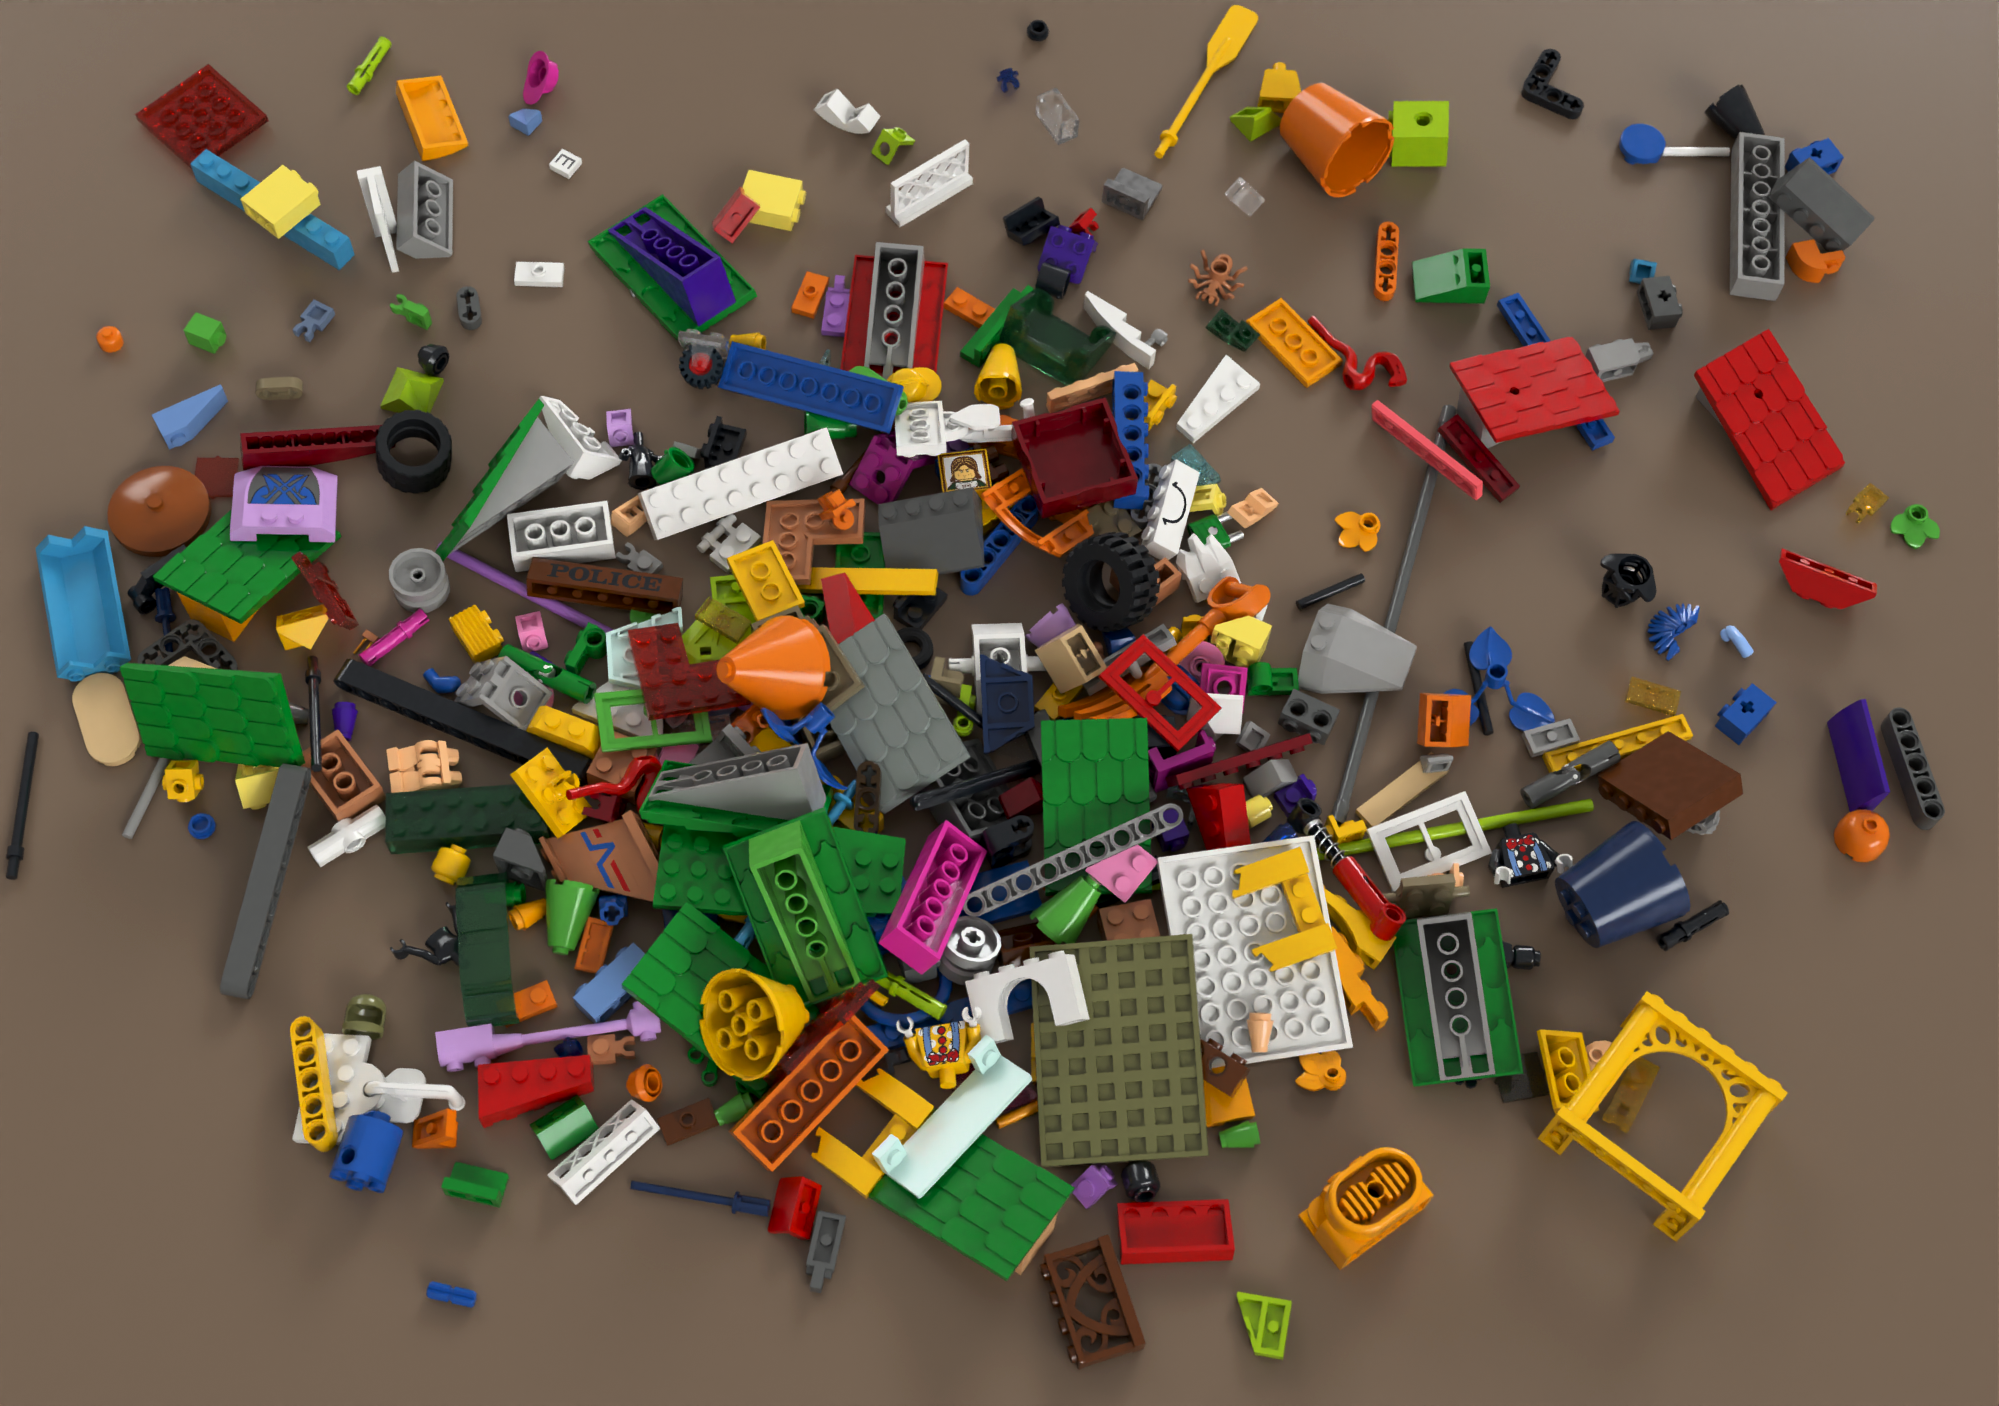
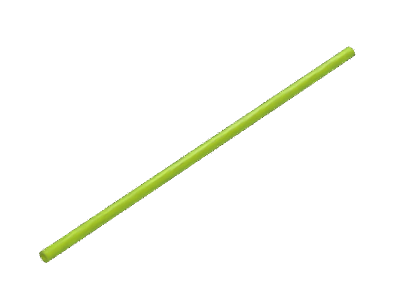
M1591 799L1479 818L1478 821L1482 831L1503 828L1512 823L1519 825L1591 812L1594 810V805ZM1462 822L1426 828L1431 840L1467 834ZM1420 829L1385 837L1389 848L1425 842ZM1369 838L1338 844L1340 850H1345V856L1374 851ZM1316 848L1319 861L1325 860V854L1320 853L1318 848ZM1160 883L1152 886V891L1161 889Z

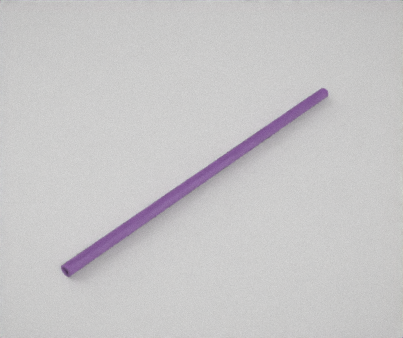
M458 549L447 556L452 561L584 629L589 622L601 628L605 635L607 632L614 630L557 600L527 596L526 584ZM658 653V667L673 675H686L687 682L692 685L696 678L701 675ZM716 689L711 690L710 694L716 696ZM741 696L737 708L746 711L753 703Z

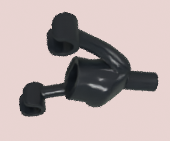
M455 895L458 901L456 905H450L446 902L450 913H452L457 936L447 926L438 929L425 942V946L433 954L424 949L407 946L405 941L400 939L399 941L402 944L400 950H394L390 947L394 957L401 960L410 954L438 966L452 960L462 971L468 969L470 962L461 954L465 945H467V936L460 916L465 909L461 897Z

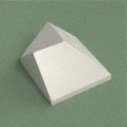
M1207 693L1222 709L1201 730H1205L1207 736H1211L1214 742L1223 734H1240L1243 695ZM1192 697L1190 698L1186 715L1187 721L1202 708Z

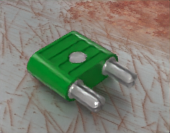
M1227 512L1217 516L1212 514L1187 524L1189 535L1196 534L1204 545L1206 544V538L1210 534L1217 539L1224 549L1231 547V543L1244 538L1241 530L1230 535L1226 533L1221 523L1232 519Z

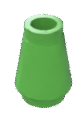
M740 1092L720 1106L719 1109L714 1110V1114L719 1125L722 1126L739 1121L755 1103L749 1092L744 1094Z
M1248 1120L1219 1132L1222 1148H1254V1145L1261 1144L1256 1122L1249 1123Z

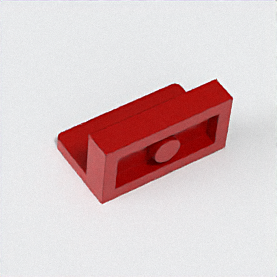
M739 187L713 220V230L733 244L760 209V204L747 196L744 189Z
M803 1176L780 1178L767 1231L772 1234L787 1233L800 1240H810L822 1185Z

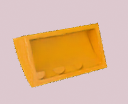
M442 76L397 80L396 96L422 161L441 158L468 146L467 138Z

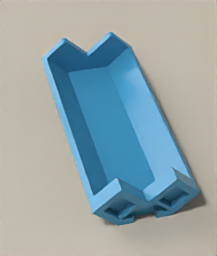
M84 526L72 539L47 535L35 550L57 678L82 681L87 676L96 673H117L120 671V666L131 660L108 531Z

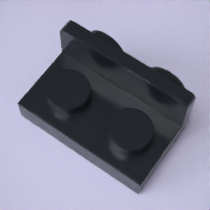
M936 587L935 595H899L893 603L894 619L906 627H915L922 630L947 600L948 594Z

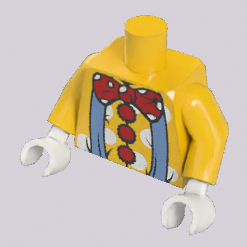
M965 1007L962 1011L964 1021L915 1029L916 1033L912 1032L914 1026L912 1018L907 1017L910 1023L908 1029H903L900 1021H897L896 1027L898 1031L905 1034L903 1040L910 1058L920 1070L927 1071L931 1078L939 1077L940 1087L943 1089L956 1087V1074H963L969 1071V1065L972 1062L967 1054L981 1040L980 1025L977 1024V1019L981 1016L979 1007L974 1008V1018L968 1015V1007Z

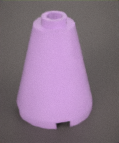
M1063 603L1056 606L1058 611L1054 614L1050 611L1029 630L1031 633L1025 635L1028 641L1039 648L1076 625Z

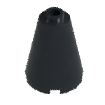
M1742 84L1719 97L1720 100L1716 103V106L1712 103L1705 111V115L1735 140L1739 132L1765 135L1746 89Z

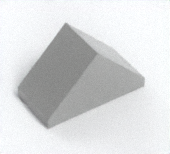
M1289 759L1269 760L1243 777L1242 780L1251 798L1258 794L1262 797L1274 794L1296 782L1298 777Z

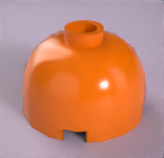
M1857 809L1847 813L1838 822L1834 830V840L1839 851L1844 855L1847 853L1856 862H1869L1877 859L1886 849L1890 839L1889 827L1884 818L1871 810Z

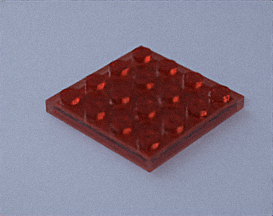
M209 64L135 114L137 120L190 168V163L205 149L219 157L269 121L263 111Z

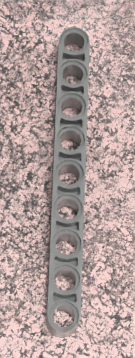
M1169 803L969 893L963 910L966 914L973 917L990 912L1175 828L1181 823L1183 812L1176 804ZM1171 808L1177 812L1178 819L1175 823H1167L1163 819V812L1166 809ZM1145 819L1150 820L1154 826L1152 833L1147 835L1142 834L1138 828L1140 821ZM1121 830L1129 835V842L1124 846H1120L1114 841L1115 833ZM1093 842H1101L1104 845L1105 852L1102 856L1095 857L1090 853L1089 847ZM1073 852L1080 856L1081 862L1076 868H1070L1065 863V857L1069 853ZM1052 864L1056 868V874L1052 879L1042 877L1040 871L1043 865ZM1020 875H1028L1031 878L1032 884L1029 889L1020 890L1017 887L1016 880ZM996 886H1003L1007 890V897L1003 901H996L992 897V890ZM972 897H978L982 901L983 905L979 912L974 913L968 909L967 904Z

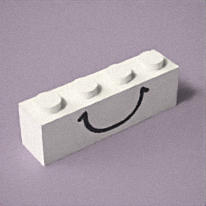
M1177 459L1168 465H1164L1159 472L1158 477L1160 481L1153 493V505L1147 514L1149 519L1147 527L1141 536V539H1143L1142 545L1149 550L1148 554L1159 560L1165 557L1169 560L1178 554L1200 472Z

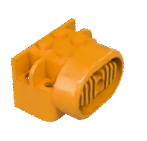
M1382 1147L1368 1152L1363 1157H1358L1349 1164V1167L1327 1180L1328 1184L1323 1188L1321 1194L1298 1217L1337 1268L1341 1270L1426 1208L1434 1194L1423 1182L1418 1165L1408 1154L1399 1149ZM1367 1189L1375 1190L1379 1198L1369 1195Z

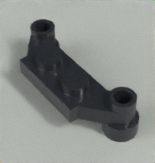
M185 545L171 551L161 560L148 566L147 569L140 573L142 576L138 583L128 590V596L132 599L133 606L140 614H148L156 608V600L152 595L155 589L164 587V585L154 580L153 575L178 552L184 551L187 548Z

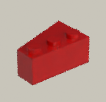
M1206 783L1186 788L1207 850L1251 844L1244 784Z

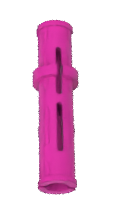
M419 608L404 621L397 622L395 628L358 656L365 665L371 667V665L390 652L399 643L403 642L406 638L409 640L413 637L412 634L430 621L427 618L428 616Z

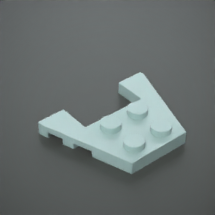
M681 607L673 608L672 612L663 615L659 613L651 616L650 620L638 624L634 622L606 633L609 683L633 689L687 685L686 675L659 676L656 634L683 632Z

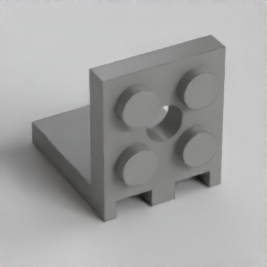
M503 656L474 664L469 671L471 676L467 682L461 684L457 689V697L454 702L466 707L483 704L507 724L526 731L538 707L545 706L553 692L510 658ZM516 691L521 693L523 697V702L520 706L513 699Z
M729 723L717 738L690 761L689 764L698 765L759 753L761 751L753 745L751 747L745 740L746 735L738 726L733 727Z

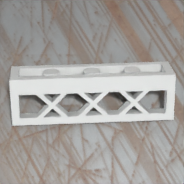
M631 1099L547 1176L563 1190L571 1202L577 1205L652 1137L660 1127L645 1108ZM632 1111H635L629 1118H626ZM567 1170H570V1171H569L567 1174H565L562 1178H559V1177L562 1176Z

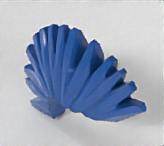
M1676 604V612L1668 606L1667 611L1669 615L1660 610L1658 615H1654L1655 619L1650 620L1652 624L1648 625L1651 628L1648 629V633L1654 636L1650 637L1649 641L1658 642L1653 649L1658 650L1657 653L1659 655L1669 650L1666 660L1669 661L1680 652L1674 637L1697 623L1699 606H1696L1692 611L1691 604L1687 605V609H1685L1684 604H1682V608Z

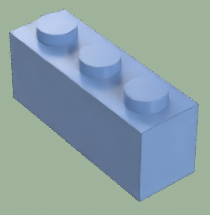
M634 942L629 947H623L608 966L604 965L596 972L594 979L588 984H582L576 990L573 997L575 1005L593 1024L605 1022L632 997L622 988V983L645 955Z

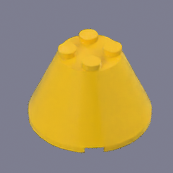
M729 969L716 974L705 987L700 1004H704L703 1019L699 1020L700 1029L708 1053L722 1071L729 1076L735 1075L742 1078V1081H752L767 1075L799 1037L805 1024L810 1019L809 1012L793 985H785L744 969Z

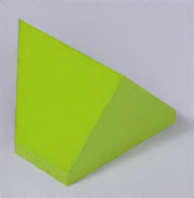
M1246 107L1229 117L1230 121L1250 142L1279 126L1281 118L1272 111L1271 107Z

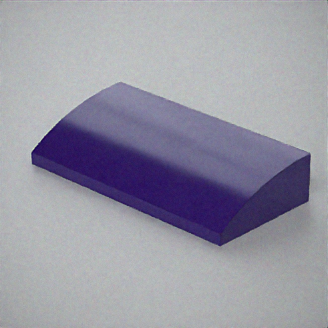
M1860 699L1839 711L1827 722L1850 812L1857 809L1873 811L1890 793L1866 699Z

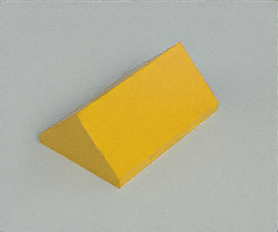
M1540 1029L1537 1031L1553 1110L1556 1115L1562 1106L1565 1107L1591 1070L1582 1032Z

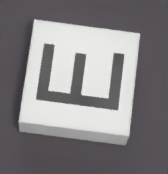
M562 149L550 162L549 167L550 170L570 179L581 166L582 160Z

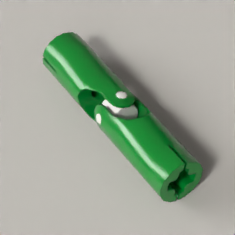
M510 644L505 645L499 653L498 658L507 656L541 684L580 702L588 704L593 699L594 693H596V683L552 663H547L543 659Z

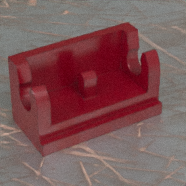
M593 794L590 797L601 802L598 805L599 808L584 807L582 812L583 815L613 823V821L623 819L621 815L625 813L628 799L615 795L609 797Z

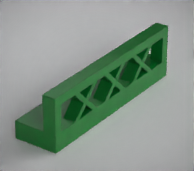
M1027 285L1022 292L1013 288L960 351V357L980 368L987 360L992 348L1003 341L1032 306L1034 288Z

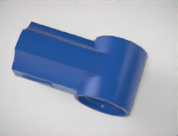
M619 894L599 896L601 920L607 922L608 926L618 925L621 918L628 917L627 896Z

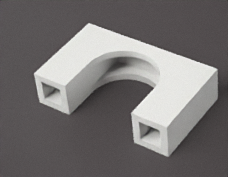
M1064 950L1048 954L1049 959L1040 961L1039 957L1023 961L1024 966L1015 968L1014 964L1005 965L998 968V973L990 975L989 971L974 974V979L965 981L973 1018L975 1017L974 1008L979 1007L981 1010V1016L977 1019V1024L980 1025L981 1039L987 1035L994 1040L995 1044L1014 1039L1007 1011V1001L1012 989L1019 982L1026 979L1037 981L1046 990L1055 1026H1066L1089 1020L1075 955L1065 954Z

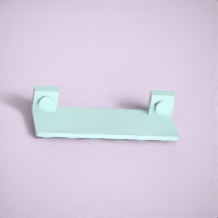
M987 1035L967 1054L975 1070L902 1146L900 1140L893 1134H890L872 1153L882 1172L917 1198L924 1196L1032 1081L1029 1073L1000 1054L994 1040Z

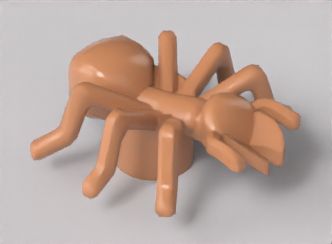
M1201 250L1203 268L1209 274H1200L1198 267L1194 264H1191L1190 268L1194 270L1196 278L1206 279L1207 281L1198 284L1195 279L1189 278L1188 282L1193 283L1195 289L1209 285V287L1199 291L1195 299L1198 300L1200 295H1202L1201 300L1204 301L1208 297L1209 304H1212L1215 299L1214 306L1217 307L1219 297L1217 296L1216 289H1219L1224 300L1228 298L1233 299L1234 295L1231 293L1226 294L1221 285L1231 292H1234L1238 287L1243 288L1244 283H1236L1234 286H1230L1226 280L1235 281L1248 268L1245 266L1238 269L1233 276H1228L1233 264L1232 258L1229 255H1218L1209 268L1206 253L1204 250Z

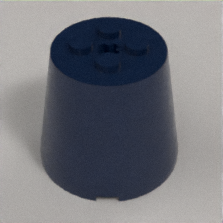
M1638 821L1626 824L1555 880L1556 892L1568 922L1594 948L1605 946L1678 919L1690 911L1689 894L1676 864L1670 866L1662 853L1666 850L1664 845L1650 829Z

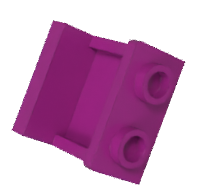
M1205 730L1198 732L1195 748L1163 760L1157 747L1148 750L1149 780L1156 793L1168 789L1166 777L1213 762L1216 745L1213 738L1207 736Z

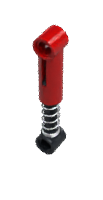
M1299 799L1287 818L1288 826L1299 834H1306V836L1314 835L1316 845L1319 846V852L1325 854L1324 858L1326 861H1331L1332 873L1371 921L1370 929L1372 933L1381 940H1392L1406 920L1404 911L1386 899L1354 857H1346L1344 855L1345 850L1338 848L1339 843H1334L1331 839L1333 835H1328L1326 827L1322 825L1321 818L1319 817L1322 813L1320 806L1312 799Z

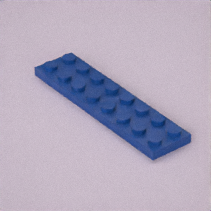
M733 341L718 388L801 411H808L890 434L904 389L902 385Z

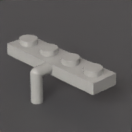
M1164 624L1145 634L1162 652L1177 645L1174 636ZM1135 641L1103 659L1106 666L1111 665ZM1143 653L1120 677L1122 678L1126 674L1131 673L1135 679L1141 678L1142 671L1140 666L1151 659ZM1099 675L1082 684L1089 696L1107 686L1099 678Z

